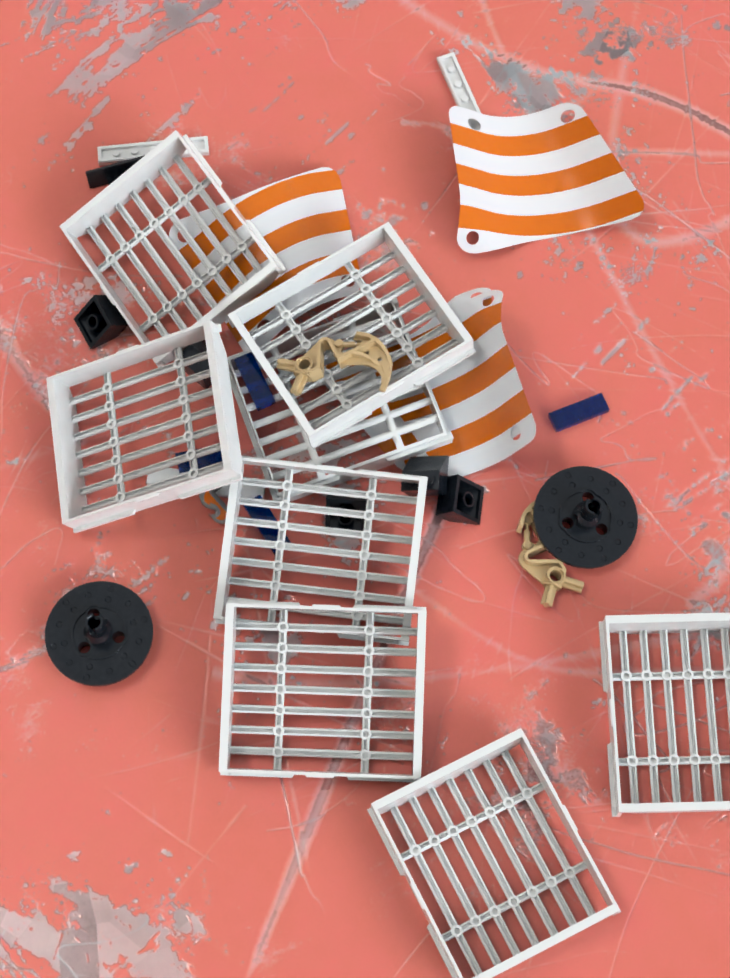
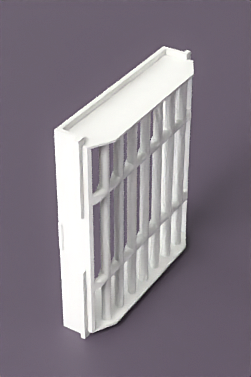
M177 130L59 226L99 282L100 288L112 305L116 306L141 344L149 342L144 332L152 325H154L162 337L169 335L159 321L167 313L180 330L188 328L174 309L182 301L197 320L192 326L209 320L215 324H222L229 319L228 314L250 302L271 285L279 273L282 275L287 271L251 220H246L223 190L221 187L222 181L187 134L182 136ZM186 149L207 176L202 182L197 180L181 158ZM175 163L193 186V189L186 195L167 171ZM160 175H162L178 197V201L172 206L167 203L153 184V181ZM211 183L251 235L245 241H242L205 191V188ZM145 187L149 189L164 210V213L158 218L154 217L138 195ZM198 194L236 244V248L230 253H227L191 204L190 200ZM131 199H133L149 221V225L143 230L138 227L124 207ZM183 206L222 257L217 264L213 265L175 214ZM116 211L121 214L135 234L128 242L125 241L109 218ZM168 218H170L207 269V272L201 277L196 275L162 228L161 224ZM102 223L106 225L120 245V249L114 254L110 252L95 231ZM154 230L191 279L192 284L185 290L146 238ZM88 233L105 256V261L97 267L77 239L78 237ZM139 242H141L177 292V296L170 302L133 252L132 248ZM255 242L270 261L264 268H262L248 249ZM241 253L256 271V274L249 280H247L233 261ZM126 254L161 302L162 308L156 313L152 311L117 262L123 255ZM226 265L242 285L234 292H232L218 273ZM110 266L113 267L147 315L148 320L140 326L103 276L102 272ZM212 277L227 297L219 304H217L204 286V283ZM197 289L212 308L204 316H202L189 297ZM171 351L152 359L159 368L175 360V353Z
M389 222L325 259L317 261L298 272L294 277L228 314L229 324L232 328L235 327L307 434L309 444L313 449L372 415L374 410L411 388L419 387L476 353L473 346V338ZM382 243H386L390 252L359 270L355 269L351 261ZM396 260L399 265L398 268L372 283L366 284L362 279L364 275L388 261ZM343 266L350 273L349 276L290 310H286L282 304V301ZM403 273L410 280L379 299L372 293L373 290ZM354 281L360 288V290L300 325L296 324L292 319L295 315ZM416 288L420 296L391 313H386L382 307L383 305L410 289ZM363 296H366L371 303L309 340L302 333ZM423 302H426L431 309L401 328H397L393 323L394 319ZM275 306L280 316L251 333L247 331L243 325L244 323ZM376 310L381 318L358 332L370 334L386 325L391 333L380 339V341L386 346L392 341L397 340L402 347L390 354L392 362L407 354L412 363L391 375L385 392H379L381 382L350 400L346 398L343 391L377 371L368 367L345 382L337 384L333 376L350 366L341 369L339 365H336L331 369H327L324 365V378L313 383L307 382L302 394L324 381L327 382L331 390L299 408L294 401L298 396L289 393L284 386L285 383L294 379L295 375L293 372H288L279 378L274 371L278 365L277 360L280 358L291 360L304 351L307 353L322 337H330ZM435 316L441 323L440 326L411 343L407 342L403 337L404 334ZM283 322L287 323L290 328L288 332L262 347H258L254 339ZM445 331L452 340L421 358L417 357L413 351ZM355 334L351 335L350 337L346 338V339L343 340V341H344V342L354 341L353 339H354ZM293 337L297 338L301 345L270 363L264 356L265 353ZM330 350L324 352V360L333 356ZM335 396L338 398L341 405L315 421L309 423L304 414Z
M395 298L382 307L386 313H391L399 308V302ZM359 310L334 318L331 322L303 331L302 333L309 340ZM374 310L328 338L334 341L346 339L381 317ZM402 315L393 320L398 328L405 325ZM409 333L403 335L407 342H412ZM387 335L381 336V337H379L378 339L380 340V339L384 338V337L387 336ZM293 337L265 353L264 356L270 363L301 344L296 337ZM353 348L345 349V350H343L342 352L344 353V352H346V351H348V350H351V349H353ZM250 349L227 357L231 387L254 450L259 458L280 460L308 450L311 460L303 463L317 466L318 464L322 465L331 460L393 439L396 450L345 468L357 471L358 469L377 471L393 465L394 462L403 461L453 443L454 437L452 432L448 431L428 381L400 395L402 396L422 388L426 398L391 411L386 403L380 407L383 414L358 422L326 442L384 421L387 423L390 431L325 455L318 456L316 448L313 449L311 447L307 434L298 421L296 426L259 439L256 431L257 428L293 416V413L290 409H286L252 421L250 411L281 401L283 398L277 393L246 404L244 394L272 385L273 383L268 377L240 387L237 380L238 377L263 368ZM334 356L324 360V365L335 362ZM351 366L333 376V379L336 381L367 369L368 366ZM404 367L392 371V374L403 369ZM277 369L279 378L290 372ZM375 373L370 375L369 380L355 384L343 391L344 395L348 396L381 382V375L376 376ZM289 381L284 386L290 393L292 385ZM324 381L323 383L319 384L314 388L327 384V382ZM335 396L323 404L337 400L338 398ZM297 398L294 399L299 408L311 402L308 401L299 405ZM428 405L430 406L433 413L432 416L399 428L396 427L393 418ZM318 418L312 419V420H310V421H308V422L311 423V422L315 421V420L318 419ZM437 423L440 434L404 446L400 435ZM297 433H302L305 442L265 456L262 446ZM261 466L266 480L277 481L285 478L286 469L272 474L270 467ZM294 470L293 474L299 473L301 470ZM316 472L317 479L303 484L333 487L361 477L337 474L326 475L325 473ZM269 488L272 499L274 501H282L283 491L279 492L278 489ZM291 490L290 502L313 493Z
M209 320L141 345L123 349L110 356L46 378L63 525L72 528L74 533H79L135 515V512L179 498L185 499L243 480V473L241 472L242 457L227 353L219 332H222L220 323L215 324ZM203 340L206 341L207 351L183 359V347ZM174 351L175 360L173 363L112 384L111 372ZM208 359L209 369L186 377V366ZM177 370L178 378L175 381L114 401L113 391ZM100 376L104 377L103 387L75 397L72 396L69 387ZM211 377L212 387L188 395V384ZM177 388L180 390L178 399L116 419L115 409ZM106 394L105 405L77 414L76 404ZM213 395L214 406L191 413L189 403ZM182 406L183 414L181 417L122 437L118 435V427ZM108 412L109 420L107 423L79 432L78 422ZM216 414L217 424L193 432L192 421ZM184 424V435L121 456L120 445ZM110 430L111 438L109 441L81 450L80 440ZM219 433V443L196 450L195 439ZM187 442L188 451L186 454L123 474V463ZM112 448L113 457L110 460L83 468L82 458ZM221 451V462L198 469L197 458ZM189 461L190 470L187 473L125 492L124 482ZM111 467L115 468L113 478L85 486L84 476ZM117 485L116 496L87 505L86 494Z
M241 456V472L243 474L244 464L286 469L284 481L243 477L242 481L230 484L213 616L215 623L225 624V611L228 600L263 601L229 597L230 584L271 589L270 601L278 602L279 590L350 598L355 599V604L363 605V600L413 606L428 477L358 469V471L348 470L338 466L320 464L313 466L306 465L303 462ZM294 470L369 478L368 491L292 483ZM377 479L419 484L418 495L415 497L376 492ZM242 486L283 489L282 501L241 497ZM291 490L367 499L366 511L291 503ZM375 500L416 505L415 517L374 512ZM240 505L281 509L280 520L272 521L239 517ZM291 510L365 519L363 531L290 523L287 522L288 512ZM372 521L414 525L413 537L371 532ZM246 525L278 529L277 541L236 537L237 526ZM286 530L362 539L361 551L285 542ZM370 540L412 545L411 556L369 552ZM235 545L276 549L275 561L234 557ZM284 550L356 558L360 559L359 570L282 562ZM368 560L408 564V577L366 572ZM232 565L273 569L272 581L232 577ZM281 570L357 579L356 591L280 582ZM365 580L407 585L406 597L364 592ZM268 609L267 622L275 623L276 610L280 611V609ZM288 610V612L353 619L352 625L360 626L361 620L366 621L365 612ZM374 614V622L411 627L412 614H404L403 617ZM237 618V621L244 622H266ZM336 633L339 638L365 641V634ZM374 634L373 642L409 646L410 638L404 635L394 637Z
M228 600L225 611L219 749L220 775L292 778L294 775H305L306 777L313 778L341 776L347 777L348 780L414 782L420 779L422 767L426 607L355 604L353 608L341 607L340 605L322 604L301 606L299 602ZM237 608L280 609L279 623L237 621ZM288 610L366 612V626L287 623ZM374 613L418 614L417 628L374 626ZM236 629L279 631L278 643L236 642ZM287 631L365 634V647L287 644ZM374 634L417 636L416 648L373 647ZM235 650L278 652V663H235ZM286 652L365 655L364 667L286 664ZM373 655L416 657V669L372 668ZM235 671L277 672V685L234 683ZM285 673L364 676L363 688L285 685ZM372 676L415 677V690L372 688ZM234 692L276 693V706L233 704ZM284 695L363 696V709L284 706ZM371 697L415 698L414 711L371 709ZM233 712L275 714V727L232 725ZM284 714L362 717V730L283 727ZM371 718L414 719V732L370 730ZM232 733L275 735L274 747L231 746ZM283 735L362 738L361 751L282 748ZM370 738L413 740V753L369 751ZM231 754L274 756L273 769L230 768ZM282 756L361 759L360 773L281 770ZM369 759L413 761L412 774L369 773Z
M730 613L605 615L604 620L599 621L598 624L603 691L607 693L610 743L607 745L612 817H620L622 813L730 811V801H723L720 764H729L730 755H720L718 750L712 679H725L730 734V645L728 634L730 632ZM700 632L703 671H692L688 633ZM708 632H720L724 668L722 671H713L711 669ZM610 633L619 634L621 673H612ZM659 633L662 672H651L647 634ZM667 633H680L683 671L672 672L670 670ZM627 634H639L642 672L631 673L629 670ZM692 679H704L711 756L698 755ZM651 680H663L669 757H658L656 754ZM671 680H684L690 756L677 755ZM613 681H622L628 758H618ZM630 681H643L648 757H636ZM691 764L694 802H681L678 765ZM699 764L712 765L715 801L702 802ZM649 765L652 803H639L637 766ZM657 765H670L673 802L660 803ZM619 766H628L631 803L622 804Z
M521 728L371 803V808L367 809L399 874L406 877L429 923L427 929L452 978H463L445 943L454 937L475 975L473 978H493L603 919L621 912L589 851L577 832L578 828L566 806L562 805L558 794ZM519 744L540 780V783L530 788L527 786L509 753V750ZM502 755L521 793L510 797L490 761ZM481 765H484L503 801L493 807L490 805L472 771ZM463 774L466 775L484 809L483 812L475 816L472 815L454 781L455 778ZM445 783L448 785L465 818L464 822L456 826L453 824L435 789ZM543 790L546 791L583 860L574 866H570L533 795ZM427 792L447 828L446 831L435 835L417 800V797ZM523 800H526L563 869V872L555 876L551 875L514 806ZM407 802L411 804L428 837V840L420 844H416L398 809L399 806ZM506 809L545 881L536 886H533L496 814ZM391 811L410 849L401 854L399 853L380 814ZM486 819H489L526 889V891L516 896L477 825ZM468 828L471 829L507 898V901L499 905L495 904L459 833ZM449 838H452L489 909L480 915L476 914L440 844ZM433 847L470 919L458 925L421 853ZM413 856L451 930L443 934L440 933L404 862ZM585 869H588L608 906L597 913L576 877V874ZM566 879L569 880L588 915L587 918L578 923L557 886L558 883ZM547 889H550L570 926L559 933L538 895ZM530 898L551 936L541 942L537 939L520 906V903ZM510 908L513 909L532 947L520 952L501 916V913ZM491 918L494 919L513 957L501 962L482 925L483 922ZM475 928L494 967L482 972L463 935L464 932Z

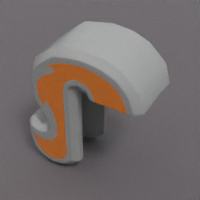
M222 487L199 494L201 503L206 508L216 511L215 514L211 515L212 519L219 524H225L227 505L216 494Z

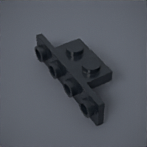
M144 156L86 171L89 187L95 188L106 184L110 185Z

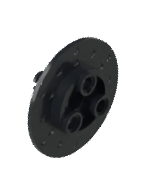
M571 467L554 474L538 492L533 508L535 530L543 546L561 562L577 568L593 569L613 563L629 549L637 532V509L630 492L616 477L594 467ZM582 497H587V498H589V499H586V501H583V498H582ZM562 522L569 523L570 528H565L562 525ZM596 528L602 529L604 534H598Z
M106 581L86 583L66 593L53 607L45 628L46 649L55 667L70 680L87 686H107L120 682L132 675L147 658L153 641L152 618L142 599L127 587ZM118 636H124V637H125L122 642H120V643H116V642H115V639H116ZM84 646L90 647L87 653H81V649Z

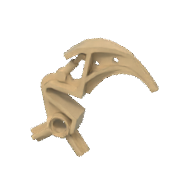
M357 331L353 339L354 341L344 342L341 339L334 341L331 338L322 337L306 354L296 359V361L283 358L278 359L277 369L294 373L296 378L290 393L299 397L303 392L306 382L313 383L324 378V352L330 350L341 369L351 365H363L376 370L381 375L379 391L385 392L390 382L393 362L387 348L377 337L369 333ZM344 348H353L344 353L342 352Z
M533 501L522 513L516 532L521 533L523 526H525L524 542L521 546L523 551L519 554L518 562L525 571L545 588L540 604L544 607H552L556 591L561 590L563 587L581 593L584 582L567 577L566 568L563 562L558 559H529L547 551L535 530L533 522L535 501ZM530 525L538 538L536 544L530 542ZM550 576H555L558 581L552 580Z

